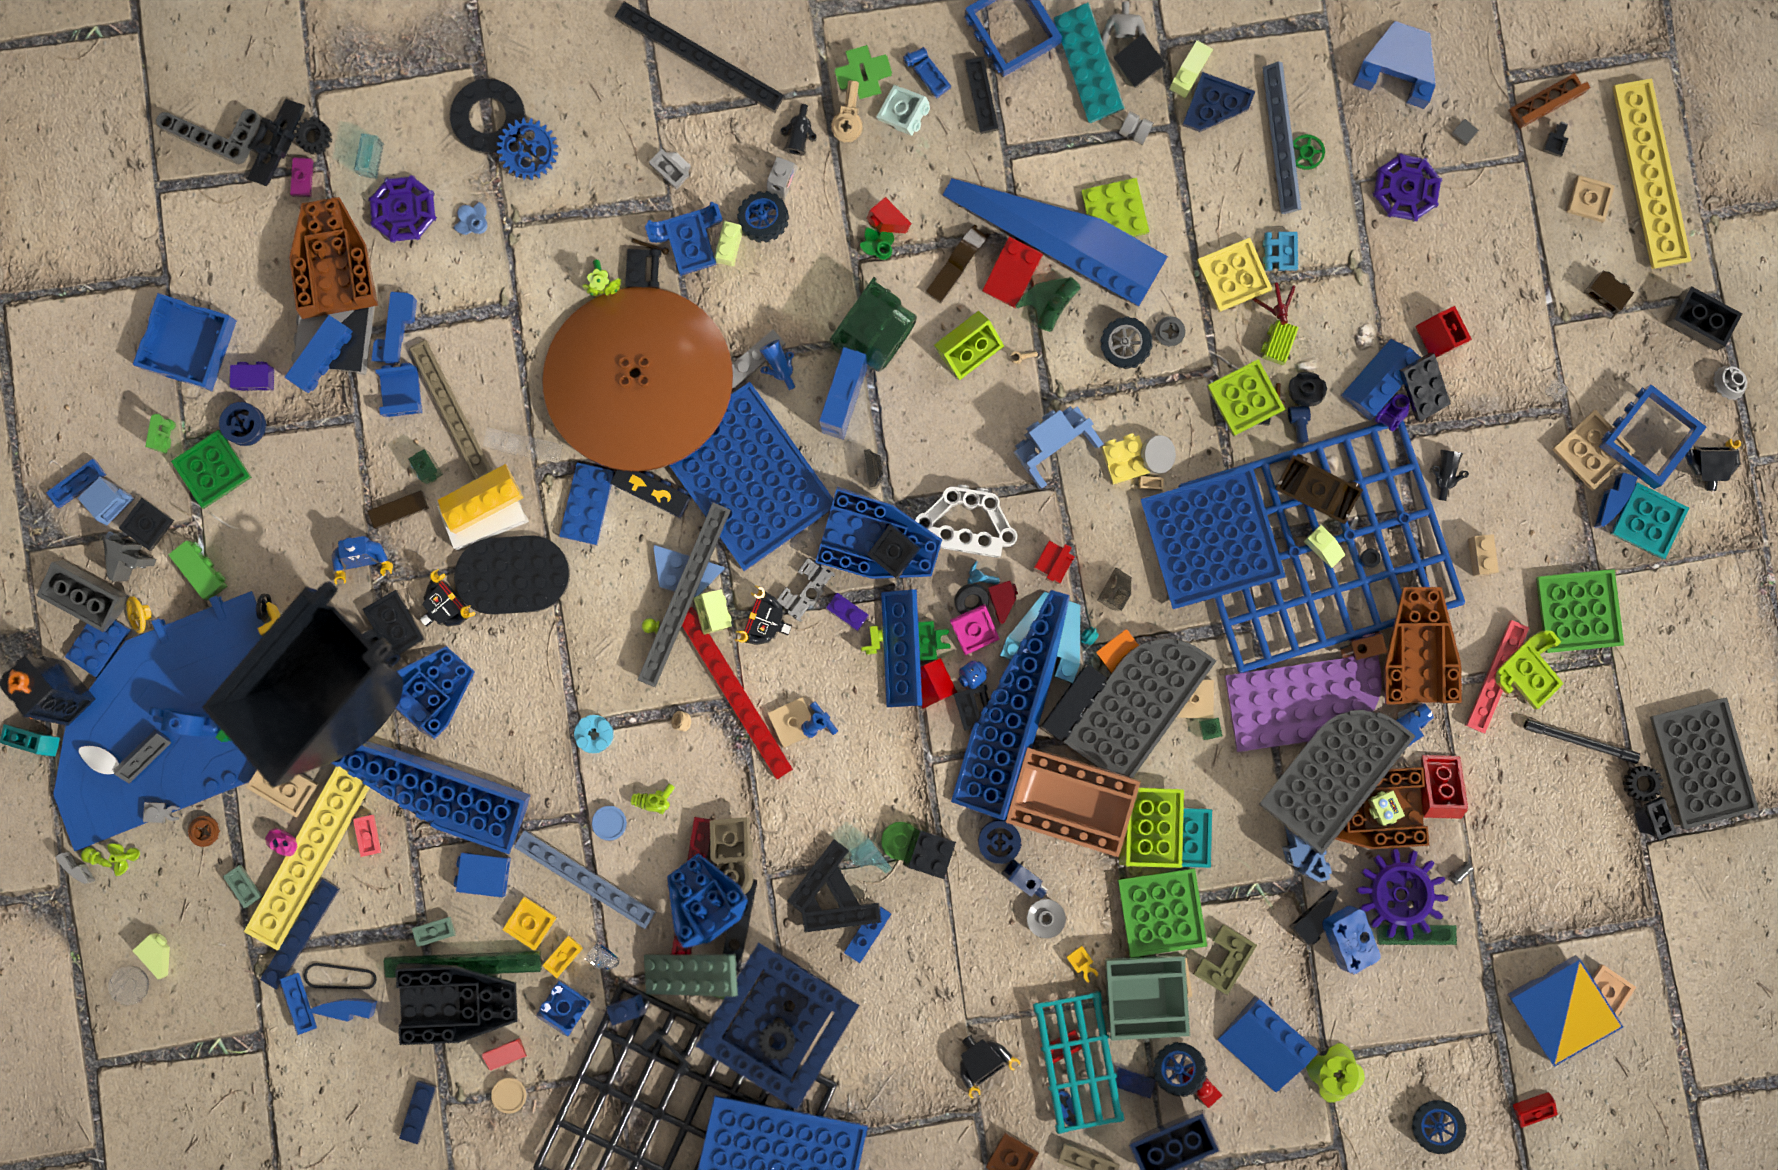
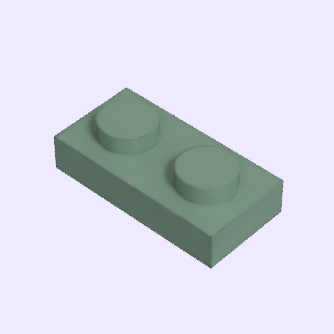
M242 865L237 866L223 876L244 909L263 897Z
M451 916L412 928L417 947L456 935Z

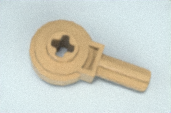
M848 81L845 105L841 106L840 112L836 114L831 123L834 136L842 142L857 140L863 131V122L858 115L859 109L856 108L859 82ZM848 121V124L851 125V129H848L846 132V129L843 128V124H847Z

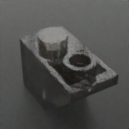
M1115 567L1097 601L1111 610L1122 611L1131 596L1132 577Z

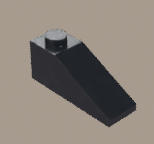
M1332 887L1289 925L1305 944L1314 945L1320 940V935L1324 931L1323 921L1330 916L1339 893L1336 888Z

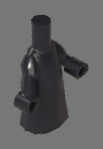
M801 104L799 115L794 116L786 127L781 128V135L787 136L788 131L791 129L783 150L793 155L804 156L806 154L807 132L809 133L810 141L815 142L817 140V135L811 128V122L806 117L808 105Z
M1440 450V465L1432 466L1430 470L1436 477L1435 482L1437 486L1441 488L1439 500L1446 501L1448 490L1455 487L1458 481L1467 478L1469 473L1468 471L1461 470L1459 475L1456 476L1463 453Z

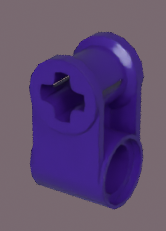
M1403 394L1394 396L1379 411L1375 421L1389 427L1390 431H1394L1409 414V398Z

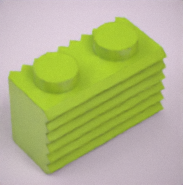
M1280 320L1270 324L1267 331L1269 335L1268 341L1263 342L1260 350L1263 353L1261 358L1283 366L1287 361L1298 327L1288 323L1281 325Z

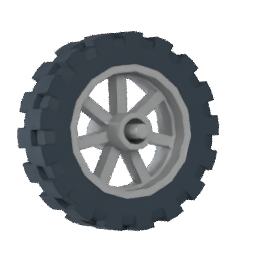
M1128 316L1124 318L1119 317L1115 321H1111L1108 327L1103 330V335L1100 339L1101 350L1104 357L1116 367L1123 369L1135 368L1139 364H1143L1145 359L1150 356V351L1153 347L1152 335L1146 325L1138 319ZM1126 329L1134 330L1129 338L1127 337ZM1123 330V338L1116 336L1118 332ZM1138 333L1140 341H1131ZM1115 338L1120 341V344L1113 347V340ZM1132 345H1140L1137 352L1133 350ZM1123 347L1122 354L1120 356L1115 352V350ZM1130 349L1133 355L1125 357L1126 350Z

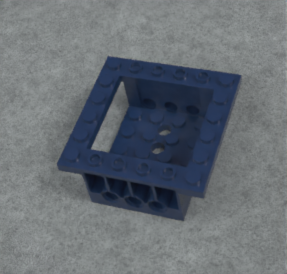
M758 942L737 977L738 996H726L695 1047L798 1110L860 1005L843 995V992L778 952L775 953ZM764 969V973L762 974L761 978L759 979L749 998L745 1002L744 1006L742 1007L732 1026L728 1030L727 1034L722 1039V1036L724 1035L725 1031L727 1030L728 1026L730 1025L740 1006L744 1002L745 998L747 997L757 978ZM791 1000L794 1002L795 1008L793 1011L788 1012L783 1008L785 1001ZM832 1011L834 1014L832 1015L831 1019L829 1020L828 1024L826 1025L825 1029L823 1030L822 1034L820 1035L819 1039L817 1040L816 1044L814 1045L813 1049L808 1055L806 1061L804 1062L794 1081L791 1082L792 1076L794 1075L795 1071L797 1070L798 1066L800 1065L801 1061L803 1060L804 1056L806 1055L807 1051L809 1050L810 1046L812 1045L813 1041L815 1040L816 1036L818 1035L819 1031L821 1030L822 1026L824 1025L825 1021L827 1020L828 1016ZM780 1017L792 1029L795 1036V1045L787 1057L777 1060L764 1055L760 1049L759 1037L767 1025L773 1023L775 1018ZM780 1032L772 1033L774 1043L770 1046L773 1049H781L786 1043L785 1036Z

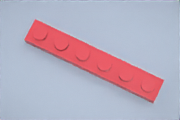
M1509 620L1465 726L1483 734L1486 733L1503 692L1495 682L1496 672L1523 645L1529 627Z

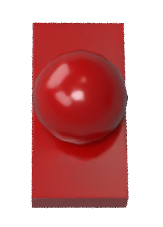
M1194 1067L1188 1071L1189 1074L1193 1075ZM1187 1075L1183 1076L1185 1083L1191 1079ZM1206 1078L1202 1088L1198 1089L1195 1094L1210 1108L1223 1095Z

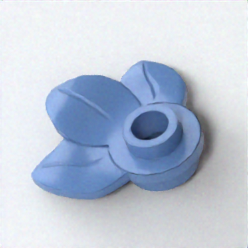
M480 202L473 208L468 205L460 206L457 211L460 221L454 226V229L463 235L471 232L475 234L484 233L487 229V220L485 219L486 207Z

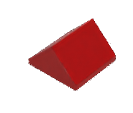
M941 658L920 667L922 709L957 693Z

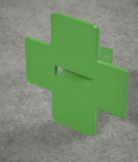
M867 45L846 51L849 65L835 68L839 88L841 90L847 89L848 81L852 80L859 82V99L881 94L878 81L892 76V70L886 54L871 58ZM863 63L867 81L863 80L859 64Z

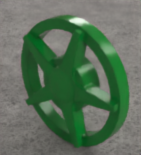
M1305 134L1293 141V147L1299 151V157L1295 160L1296 167L1302 170H1311L1321 164L1325 156V147L1319 138L1314 135ZM1309 138L1307 144L1302 147L1295 144L1301 139ZM1311 139L1320 145L1321 150L1314 149L1311 145ZM1322 153L1320 160L1314 164L1312 160L1314 154ZM1302 159L1307 160L1311 166H1303L1298 162Z

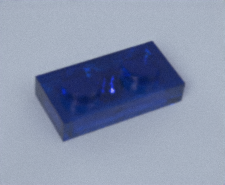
M1118 1067L1116 1072L1117 1078H1115L1117 1088L1151 1099L1156 1083L1155 1078Z

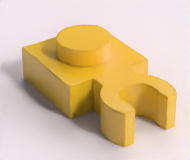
M1082 945L1066 956L1077 973L1083 971V977L1086 982H1090L1087 977L1089 972H1093L1096 977L1099 976L1098 972L1089 966L1093 961Z

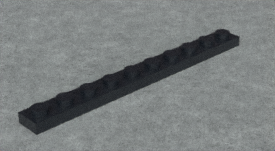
M625 1L614 16L617 21L776 113L785 98L784 94Z

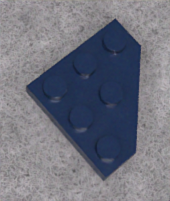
M1202 72L1182 126L1202 132L1249 110L1255 91Z

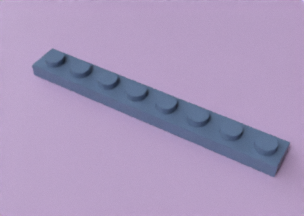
M1278 61L1262 68L1281 214H1288L1302 209L1283 63Z
M526 830L514 846L517 850L644 929L647 928L656 913L653 909Z

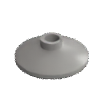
M1042 899L1035 902L1027 914V924L1030 930L1040 938H1053L1063 930L1066 923V915L1060 904L1050 899ZM1043 915H1049L1047 922L1042 920Z

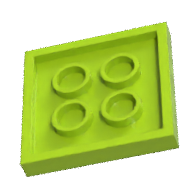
M1137 178L1081 190L1086 215L1103 219L1133 237L1149 234L1150 231Z
M1259 359L1207 385L1233 437L1286 410Z

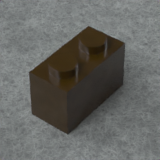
M1604 270L1595 276L1584 291V293L1614 315L1624 308L1634 294L1627 284L1619 282L1611 272Z

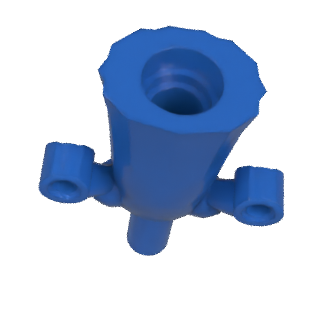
M779 339L768 343L760 349V352L767 359L773 370L763 366L760 369L761 373L772 375L778 380H784L789 390L794 389L796 386L790 377L793 373V366L791 365L792 358L794 357L793 352L788 351L784 354Z

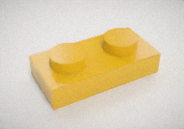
M569 935L542 966L554 977L558 978L582 951L583 947Z

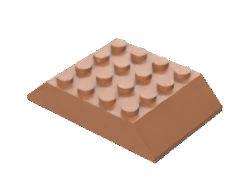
M1027 748L1006 823L1119 857L1141 782L1116 772L1050 752Z

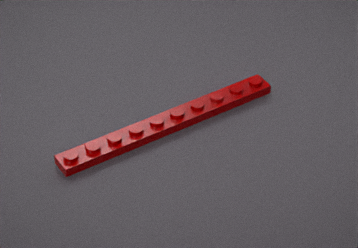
M693 606L690 607L682 627L776 780L793 770L792 766L710 633L703 634L698 614Z

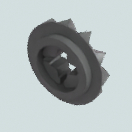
M1173 316L1162 318L1155 328L1156 339H1158L1161 345L1168 347L1177 346L1181 343L1186 333L1183 322ZM1171 324L1172 331L1178 333H1173L1169 339L1168 333L1162 331L1168 330Z

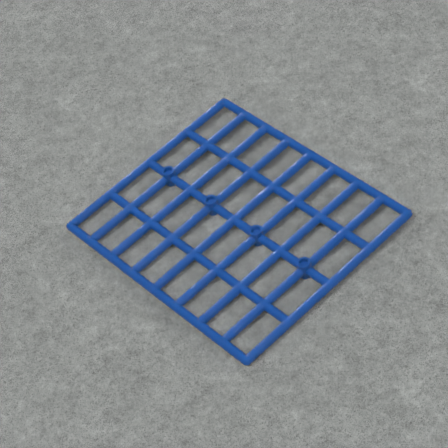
M1404 420L1399 424L1398 430L1410 463L1393 469L1389 467L1378 435V431L1388 429L1389 427L1378 423L1179 484L1178 488L1253 466V469L1261 467L1274 504L1265 507L1267 515L1277 513L1288 547L1287 551L1279 553L1280 559H1292L1304 595L1284 602L1277 580L1269 583L1276 604L1256 610L1250 589L1247 588L1242 590L1249 613L1232 618L1228 617L1222 596L1214 598L1239 673L1394 627L1395 618L1381 622L1369 584L1389 578L1397 605H1399L1401 589L1396 575L1416 569L1421 586L1430 587L1424 567L1444 562L1456 600L1446 602L1447 610L1465 604V599ZM1370 434L1383 472L1363 477L1350 440ZM1343 442L1355 477L1354 482L1360 484L1359 488L1363 489L1361 498L1370 525L1352 530L1349 527L1348 521L1346 524L1340 523L1343 533L1333 536L1338 543H1347L1358 579L1339 585L1334 569L1330 568L1323 561L1331 587L1311 593L1299 555L1313 550L1308 545L1295 546L1284 513L1285 509L1303 503L1295 499L1285 502L1280 501L1278 492L1274 490L1276 486L1269 465L1286 459L1290 460L1292 455H1303L1316 451L1321 468L1331 473L1323 448ZM1413 471L1425 509L1408 514L1404 511L1393 476ZM1385 479L1398 516L1378 523L1366 485ZM1304 504L1312 531L1319 527L1313 508ZM1428 516L1441 554L1421 560L1409 522ZM1399 525L1402 527L1413 562L1393 568L1381 530ZM1374 533L1386 571L1366 576L1360 562L1354 538ZM1361 586L1374 625L1354 630L1341 592ZM1334 595L1346 633L1326 639L1314 600ZM1306 603L1319 641L1299 647L1286 609ZM1279 611L1291 650L1271 656L1259 617ZM1252 620L1264 658L1244 664L1231 626Z

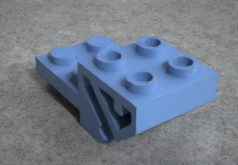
M1285 827L1289 845L1282 848L1287 864L1299 867L1298 872L1317 882L1329 880V874H1332L1330 864L1325 861L1324 855H1326V851L1323 855L1318 854Z

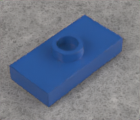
M929 57L914 67V71L936 99L951 89L950 83Z

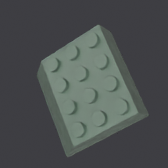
M1157 955L1132 958H1104L1108 1028L1111 1041L1190 1036L1185 956Z

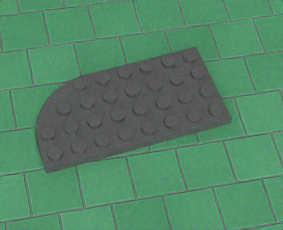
M1156 639L1135 647L1119 662L1106 680L1107 685L1101 693L1098 692L1096 694L1094 703L1089 709L1086 708L1081 721L1073 726L1071 729L1072 733L1063 742L1099 768L1133 778L1214 666L1216 660L1196 646L1176 639Z
M1354 710L1337 715L1327 721L1315 733L1258 805L1318 854L1323 855L1416 736L1396 720L1379 712Z

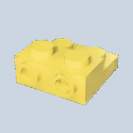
M1129 434L1123 437V441L1116 442V439L1105 442L1106 446L1102 447L1101 450L1113 485L1150 473L1144 467V461L1141 458L1143 445L1140 436L1135 437L1134 434Z

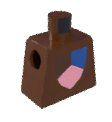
M1380 631L1349 640L1350 645L1339 647L1342 658L1354 656L1356 660L1387 653L1384 638ZM1364 644V648L1359 651L1358 646Z

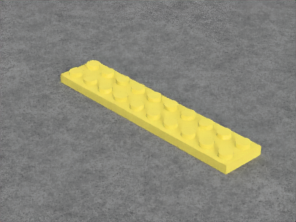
M1652 78L1614 85L1612 89L1651 269L1689 263L1692 260Z
M335 767L296 837L297 850L294 855L285 857L244 930L245 933L276 950H279L370 789V787L363 784V781L347 774L348 772L341 767Z

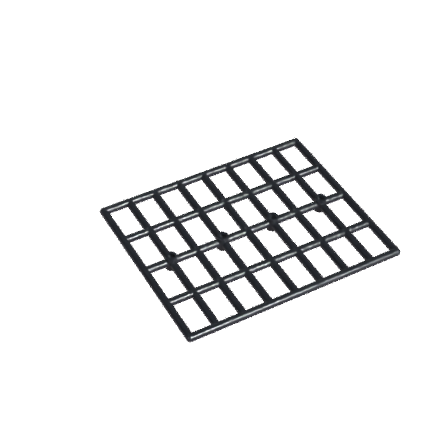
M620 982L609 1004L619 1001L623 992L633 996L641 994L646 1011L649 1005L652 1004L669 1012L662 1027L666 1034L669 1033L676 1016L696 1025L684 1049L690 1056L702 1029H706L709 1022L624 982ZM606 1010L534 1163L533 1169L551 1170L543 1166V1163L561 1127L579 1136L564 1170H573L586 1140L606 1148L597 1170L606 1169L613 1152L633 1161L629 1170H638L639 1165L650 1170H670L687 1131L705 1139L706 1131L691 1123L708 1086L727 1094V1098L767 1105L765 1102L769 1092L763 1089L758 1100L739 1092V1088L745 1078L740 1074H737L732 1087L712 1079L719 1064L718 1060L712 1058L705 1075L689 1069L684 1074L701 1082L684 1121L665 1111L681 1077L680 1075L676 1078L672 1075L657 1108L639 1100L640 1093L655 1061L675 1070L674 1073L683 1063L680 1060L677 1063L660 1055L659 1052L663 1043L659 1039L656 1040L652 1050H646L643 1046L633 1042L645 1014L634 1019L626 1038L606 1029L610 1022ZM725 1031L724 1035L722 1036V1039L725 1037L728 1031ZM602 1037L622 1045L604 1083L585 1074ZM629 1049L648 1057L631 1096L613 1088L612 1085ZM799 1065L795 1072L798 1073L802 1066ZM818 1074L815 1081L828 1087L816 1115L824 1116L836 1090L837 1083ZM581 1082L600 1091L584 1128L564 1120ZM607 1095L627 1103L610 1141L590 1132ZM788 1105L786 1109L794 1111L795 1108ZM634 1106L653 1116L636 1154L617 1145ZM660 1120L680 1128L663 1166L644 1158ZM700 1157L696 1163L694 1170H698Z

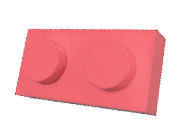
M374 815L353 819L360 857L382 853Z

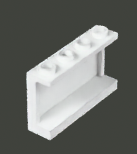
M517 501L455 534L450 531L441 514L440 507L437 506L453 548L456 550H461L477 541L488 539L529 522L520 502Z

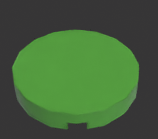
M895 822L884 830L881 838L882 848L890 858L895 860L905 859L914 827L906 822Z

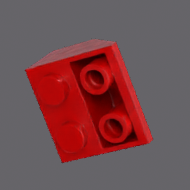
M1456 306L1444 310L1415 326L1427 352L1434 353L1436 358L1472 340Z

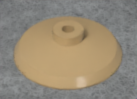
M504 1078L498 1081L491 1093L493 1105L503 1113L517 1112L526 1101L525 1087L514 1078Z

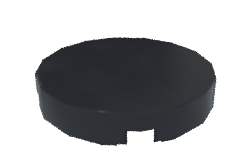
M1300 372L1290 380L1288 393L1290 398L1298 405L1305 407L1316 406L1325 399L1327 392L1326 382L1324 379L1319 378L1320 376L1316 373Z

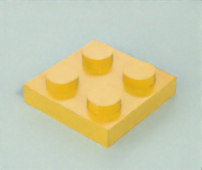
M524 896L502 930L536 951L557 917Z

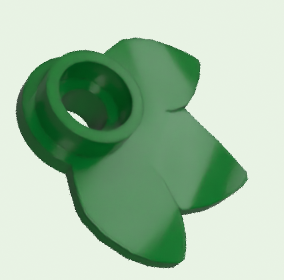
M867 227L864 234L865 241L860 243L862 251L868 255H875L880 260L889 259L892 255L893 233H879ZM880 249L885 250V254L881 253Z

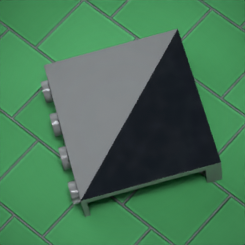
M374 306L328 314L353 331L349 342L341 347L339 356L329 364V369L352 371L359 375H366ZM299 314L297 315L296 325L298 329L294 335V344L296 345L295 352L292 353L291 357L293 364L328 315L302 319Z

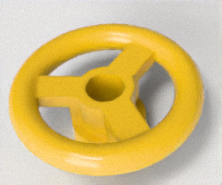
M130 596L126 602L129 622L135 632L143 633L146 627V620L151 619V610L147 604L141 605L136 597Z

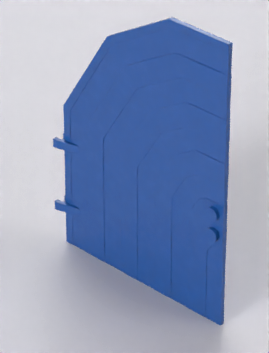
M253 591L223 602L221 596L211 597L209 600L212 607L167 625L164 619L160 620L158 618L151 621L154 630L126 640L90 687L89 691L96 699L69 726H65L53 794L74 852L148 823L143 822L145 802L166 803V809L170 806H179L180 809L178 810H181L250 782L257 771L256 768L232 741L221 742L215 738L221 730L220 728L216 732H210V736H189L161 730L162 723L153 721V716L149 715L150 707L209 716L202 706L262 638L257 628L265 623L264 620L257 618V602ZM154 730H157L171 741V744L130 783H127L115 774H103L93 770L79 754V748L83 746L100 747L111 753L120 764Z

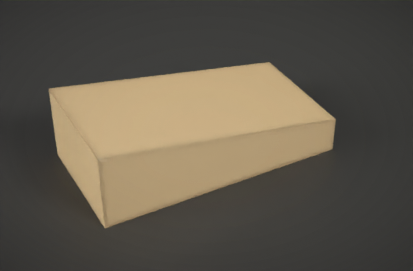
M1139 477L1138 489L1163 490L1164 478Z

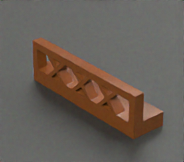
M1576 73L1513 106L1509 109V112L1519 129L1580 97L1591 87L1588 82L1581 84ZM1572 80L1576 88L1572 90L1565 89L1566 83ZM1555 90L1560 92V96L1558 98H1549L1550 91ZM1535 99L1544 101L1543 106L1539 108L1532 107ZM1523 108L1527 109L1528 112L1527 115L1520 118L1516 110Z

